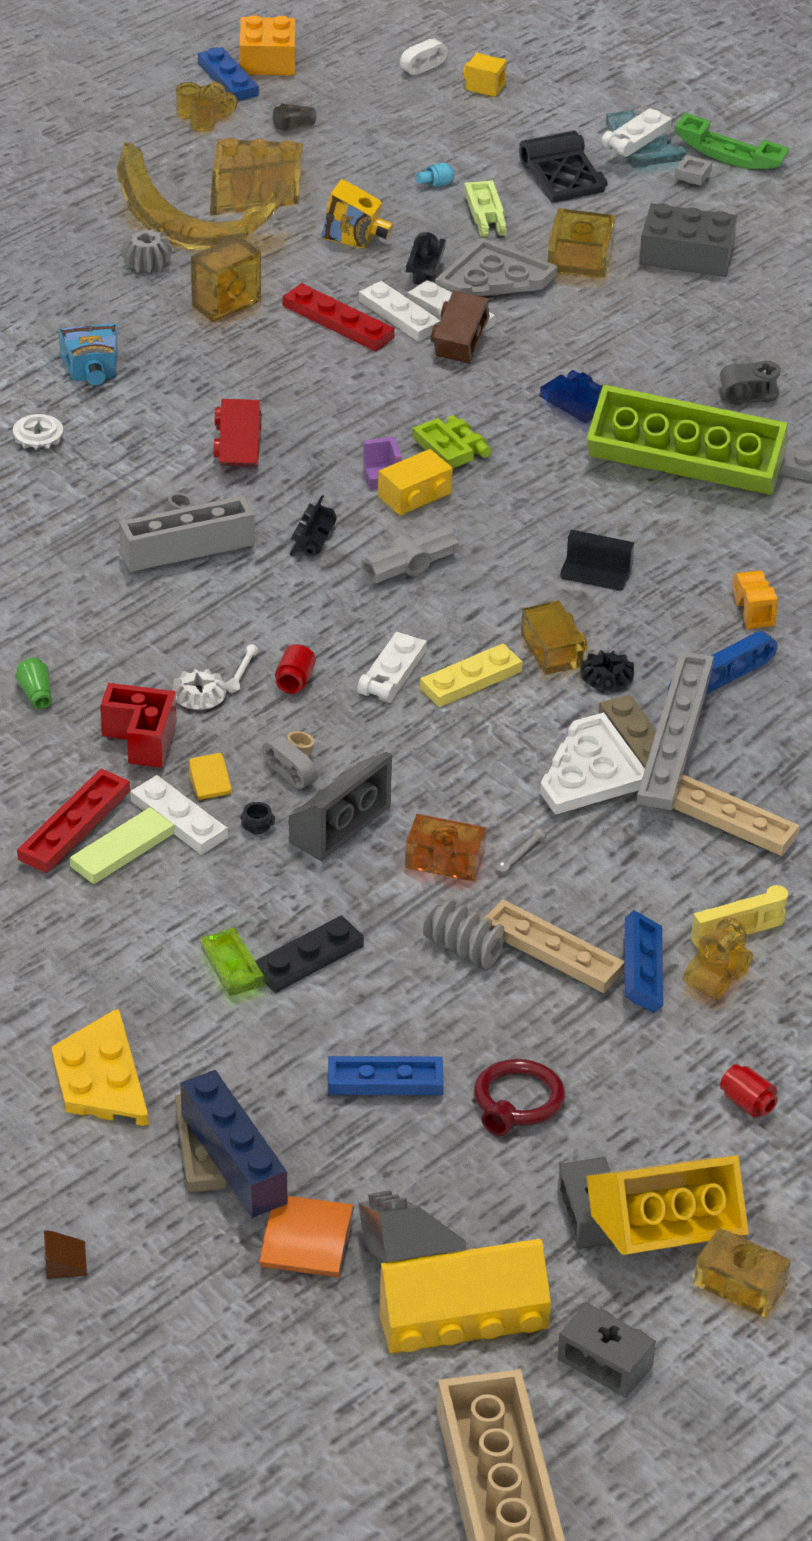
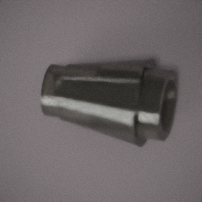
M281 103L280 106H276L273 110L274 126L276 129H282L283 131L315 124L317 118L314 107Z

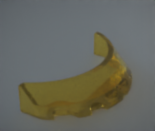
M128 142L124 143L116 169L118 182L121 183L128 208L134 217L147 230L155 228L157 232L166 233V237L170 239V244L182 245L188 249H214L242 240L260 228L293 192L290 186L284 182L277 181L272 197L266 205L249 208L240 220L212 222L186 215L167 202L152 183L144 163L142 150Z

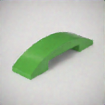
M688 113L683 114L674 129L686 143L699 152L720 162L742 168L771 169L779 167L790 149L764 139L758 147L711 132L709 131L711 121Z

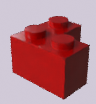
M221 399V407H215L216 430L220 431V439L214 438V458H219L220 466L259 467V442L261 440L262 428L260 400Z
M108 683L100 704L102 736L127 739L128 764L162 768L177 723L176 691Z

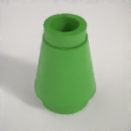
M39 658L23 660L16 669L15 678L34 708L43 709L48 707L52 703L48 666Z

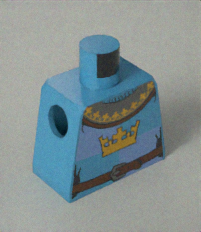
M116 323L59 328L60 356L72 380H87L91 385H100L106 378L116 376L118 357Z

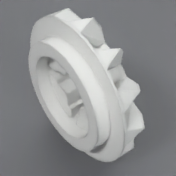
M34 414L19 419L13 426L15 443L22 444L23 448L34 447L37 450L40 447L49 449L51 444H59L60 438L63 437V425L58 419L49 415Z
M194 668L192 673L182 671L180 678L173 680L172 691H176V702L181 706L189 709L203 710L212 708L224 700L226 696V682L222 681L220 674H211L209 669L200 672ZM201 685L203 688L202 693L199 692L196 686Z

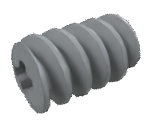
M448 899L443 906H435L424 921L423 935L427 939L433 938L439 945H445L450 951H457L463 958L470 957L473 963L482 964L486 970L490 969L502 951L504 926L498 924L490 931L492 920L485 918L479 924L480 914L476 911L466 918L468 908L465 905L459 906L454 912L456 902L453 899Z

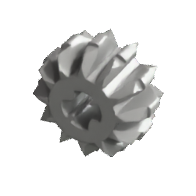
M143 228L142 231L132 230V234L125 235L123 247L121 248L123 262L127 264L128 269H136L137 273L142 271L149 274L151 271L160 272L162 267L169 266L172 254L170 239L166 237V233L157 232L155 228L152 230Z

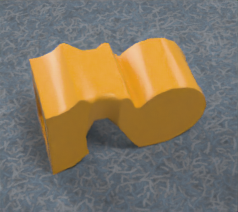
M762 570L734 573L732 586L736 600L735 603L737 606H744L743 617L746 629L776 626L778 598L774 587L769 586V581H766Z

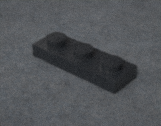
M341 915L253 961V973L274 993H277L363 947L364 935Z

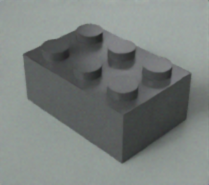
M651 203L641 234L639 265L726 277L735 244L737 215L728 214L723 211L711 212L694 207L682 208L665 203Z

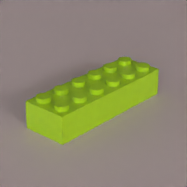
M603 384L586 440L590 457L773 495L789 439L787 422Z

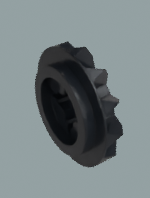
M600 649L597 655L590 653L587 659L581 662L580 673L582 679L593 688L605 691L619 690L628 686L633 681L634 663L628 661L625 654L616 655L615 650L611 653H605ZM605 667H608L610 670H612V674L610 673V671H607Z

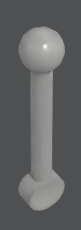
M541 828L535 829L532 837L509 859L496 864V874L507 876L510 873L511 865L536 842L545 840L546 832Z

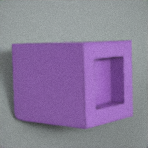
M395 437L369 439L363 442V472L370 490L378 489L379 470L401 461V453Z

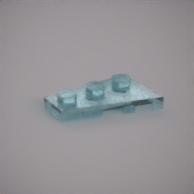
M633 110L607 113L605 124L613 132L637 117L638 114ZM663 134L626 158L633 168H645L649 165L682 161L685 155H687V150L682 146L676 148L671 144V138Z

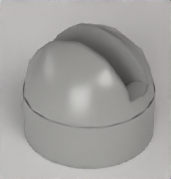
M172 493L168 497L166 511L191 507L194 502L190 496L184 493Z

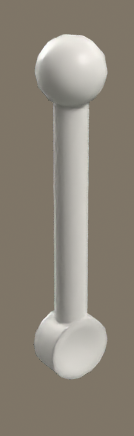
M250 644L246 647V655L234 678L226 682V688L230 693H235L240 689L239 681L251 658L258 654V647L256 645Z

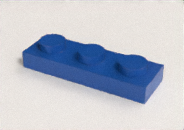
M213 47L198 53V63L233 102L259 96V86L223 47Z
M633 910L625 917V997L634 1004L655 1013L663 1006L662 926Z
M328 1056V1095H443V1056Z

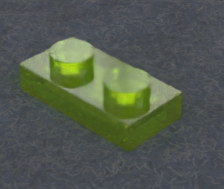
M235 927L201 937V949L229 997L264 986V976Z

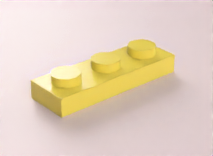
M502 643L420 678V690L438 707H442L522 672L523 661Z

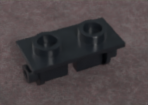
M321 495L315 506L309 503L300 520L305 522V525L299 522L290 538L295 541L290 552L291 555H293L296 548L301 549L310 557L321 552L337 520L336 513L332 508H326L321 505L324 498L323 495Z

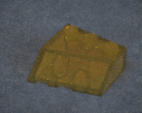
M235 138L217 139L212 169L210 216L219 215L220 209L234 208L235 212L246 211L247 206L257 204L263 208L299 204L303 176V143H295L289 140L273 142L263 139H255L253 141L237 140Z

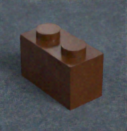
M453 290L449 302L445 301L443 303L439 325L435 324L431 332V342L434 343L436 356L470 364L490 317L488 298Z

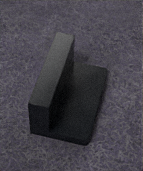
M571 529L567 542V557L561 569L560 578L622 591L632 570L635 542Z

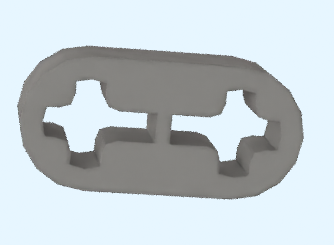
M277 736L263 744L262 752L267 764L293 787L303 789L317 780V770L312 760L285 737Z

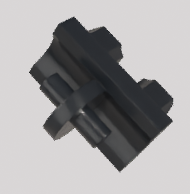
M429 232L419 233L415 237L413 248L406 264V272L413 273L414 284L420 285L426 280L432 282V276H435L446 247V239L438 240L434 234Z

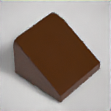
M44 1230L47 1279L87 1276L85 1241L54 1231Z

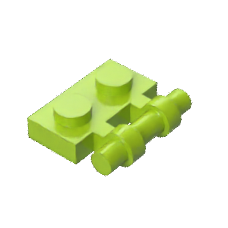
M455 415L449 416L446 424L439 418L412 428V438L425 450L431 449L452 468L472 461L474 454H479L486 458L492 451L487 445V440L481 434L471 431V426L464 419H458Z

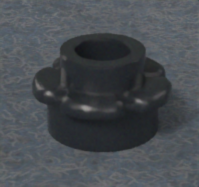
M263 802L247 804L240 816L241 826L253 834H262L268 831L270 826L275 823V816L272 814L270 806Z

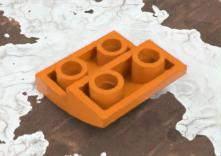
M288 1196V1204L270 1211L261 1250L260 1266L340 1278L345 1246L348 1245L354 1204Z

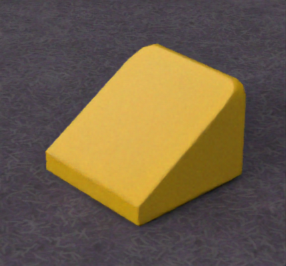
M222 753L189 759V779L198 800L232 794Z

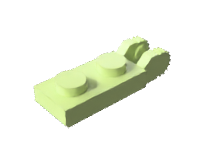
M493 180L464 183V193L475 224L478 223V232L481 238L488 237V224L493 222L496 224L498 235L506 236L507 228L504 219V209Z

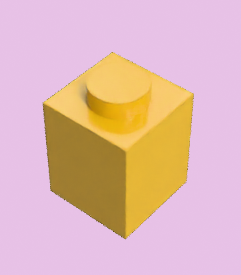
M476 53L469 62L465 63L463 68V78L466 79L465 90L496 97L506 84L507 60Z

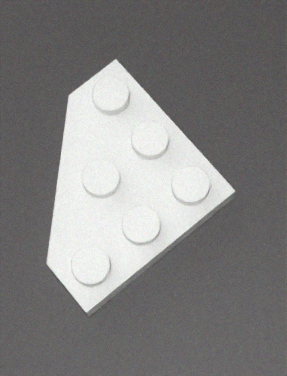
M603 712L572 722L568 729L567 738L564 743L560 744L548 774L545 773L541 781L540 794L556 815L638 791L645 768Z

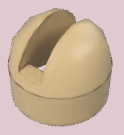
M293 731L287 735V740L308 757L310 756L314 746V739L311 735L302 731Z

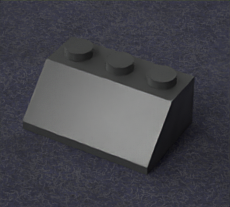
M384 752L358 762L348 771L341 773L326 788L319 790L304 805L294 809L291 815H289L288 820L289 842L322 861L390 808L392 754Z
M392 1191L375 1192L368 1194L369 1201L358 1202L365 1250L386 1263L467 1249L464 1239L421 1207L407 1201V1198H400L399 1194L392 1195Z

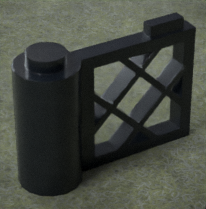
M576 130L522 140L519 144V156L523 166L527 169L531 168L552 203L602 193L608 185V181L601 171L596 172L584 153V139ZM579 161L581 168L567 165V163ZM549 167L555 169L556 172L552 174L543 171L542 168ZM564 172L575 177L573 180L561 177L560 174ZM582 178L591 181L593 184L585 185L578 181ZM558 184L568 189L556 192L553 185Z

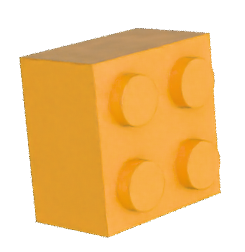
M256 15L241 17L240 66L248 75H295V18H288L286 16H276L273 18Z

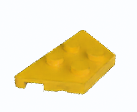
M119 1009L111 1011L51 1047L52 1060L67 1113L78 1115L91 1114L98 1118L112 1121L115 1115L136 1118V1125H149L146 1104Z

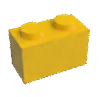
M428 449L379 470L378 497L401 516L451 494L453 468L435 452Z

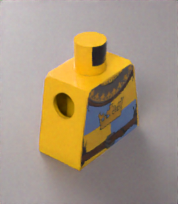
M341 179L330 193L321 238L359 248H366L375 235L388 240L394 224L379 218L382 208L381 200Z

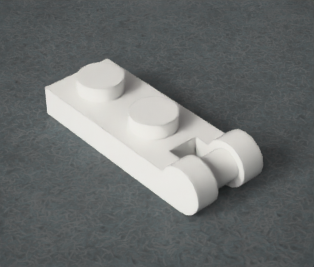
M649 108L613 132L606 131L601 139V145L610 150L614 148L618 154L628 157L669 130L672 118L660 113L658 110Z
M396 632L367 674L361 676L357 692L365 696L373 694L379 696V700L391 703L426 653L427 641Z

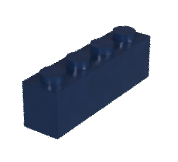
M213 1070L181 1082L182 1117L250 1216L254 1218L288 1204L287 1170L217 1071Z

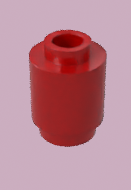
M293 644L284 650L275 671L276 684L283 692L295 694L306 687L316 664L315 654L308 647Z
M732 1065L720 1081V1089L724 1091L725 1097L754 1118L768 1115L777 1104V1087L748 1066Z

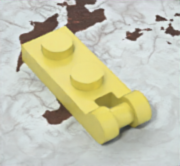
M774 885L769 887L765 894L694 913L691 933L692 942L699 949L782 925L786 915L784 906L788 900L787 889Z

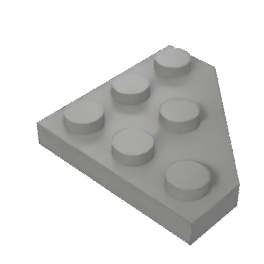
M482 237L435 279V284L450 292L455 290L476 296L542 290L557 276L558 266Z

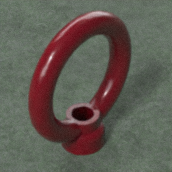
M509 1059L494 1063L479 1074L474 1085V1097L478 1106L484 1112L481 1120L486 1130L493 1135L504 1136L513 1125H534L544 1122L557 1114L565 1101V1087L561 1078L549 1067L531 1060ZM506 1075H529L541 1080L548 1086L550 1098L540 1107L530 1110H516L513 1104L506 1100H499L496 1103L489 1094V1087L496 1079Z

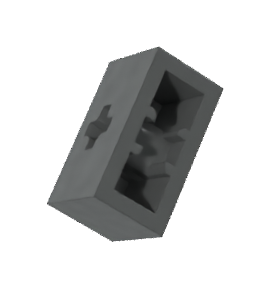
M606 1157L561 1163L559 1165L558 1193L577 1249L613 1244L591 1216L586 1178L587 1175L611 1172Z
M586 1302L559 1333L557 1359L627 1398L653 1367L656 1340L650 1338L642 1330L634 1329L616 1319L608 1311L600 1310Z

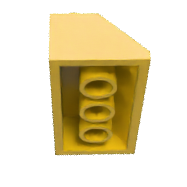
M738 1155L704 1158L586 1176L591 1216L622 1255L749 1234Z
M541 1238L381 1263L379 1316L390 1354L403 1351L413 1352L418 1349L441 1345L450 1346L478 1339H494L498 1336L522 1332L532 1333L549 1328L551 1299Z

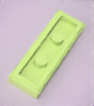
M149 807L69 857L70 867L94 885L173 835L174 824Z

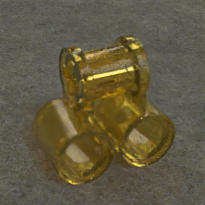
M183 82L176 86V114L180 118L191 119V128L197 132L212 131L216 127V119L231 115L237 107L238 101L235 95L226 92L224 86L219 82H211L201 87L193 82Z
M725 917L718 922L716 930L712 934H707L700 939L698 955L691 960L684 973L683 982L717 1001L726 993L732 979L738 981L746 974L753 960V952L745 948L747 933L742 924L736 919Z

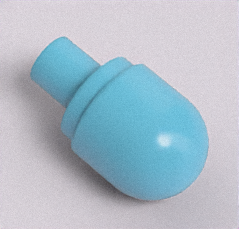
M447 163L432 164L426 167L425 172L416 173V181L418 184L427 183L430 187L449 185L454 179V169Z

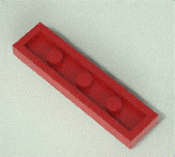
M303 283L283 295L284 307L373 351H377L394 339L395 328Z
M102 768L99 769L17 849L18 860L48 873L130 792V781Z

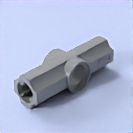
M449 526L415 539L407 534L401 535L392 542L389 549L361 559V569L364 572L365 579L371 585L405 572L413 577L419 576L428 569L431 562L458 552L459 542L456 539L455 532Z

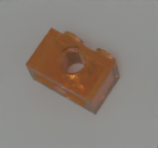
M416 814L406 840L405 868L475 882L485 854L486 827Z

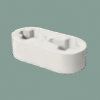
M435 38L414 45L403 52L399 62L400 67L413 76L435 68L446 59L448 53L447 46Z

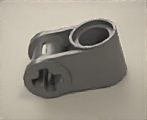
M772 361L725 366L719 375L725 399L731 404L774 401L779 396L777 378L780 376V366Z

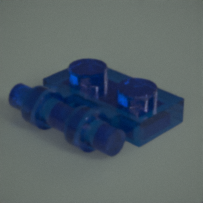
M571 370L567 377L561 374L541 386L540 397L586 424L593 419L603 384L599 385L594 382L592 376L584 372L578 373L575 370Z

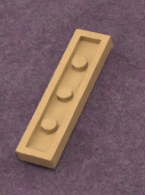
M682 774L673 805L674 809L780 856L787 851L799 836L800 825Z
M504 899L482 919V921L485 918L492 920L490 931L498 924L504 926V942L602 993H605L624 973L625 961Z

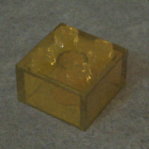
M558 208L549 238L547 262L557 265L558 273L606 277L614 246L616 215Z
M237 236L192 255V307L214 323L261 302V251L241 236Z

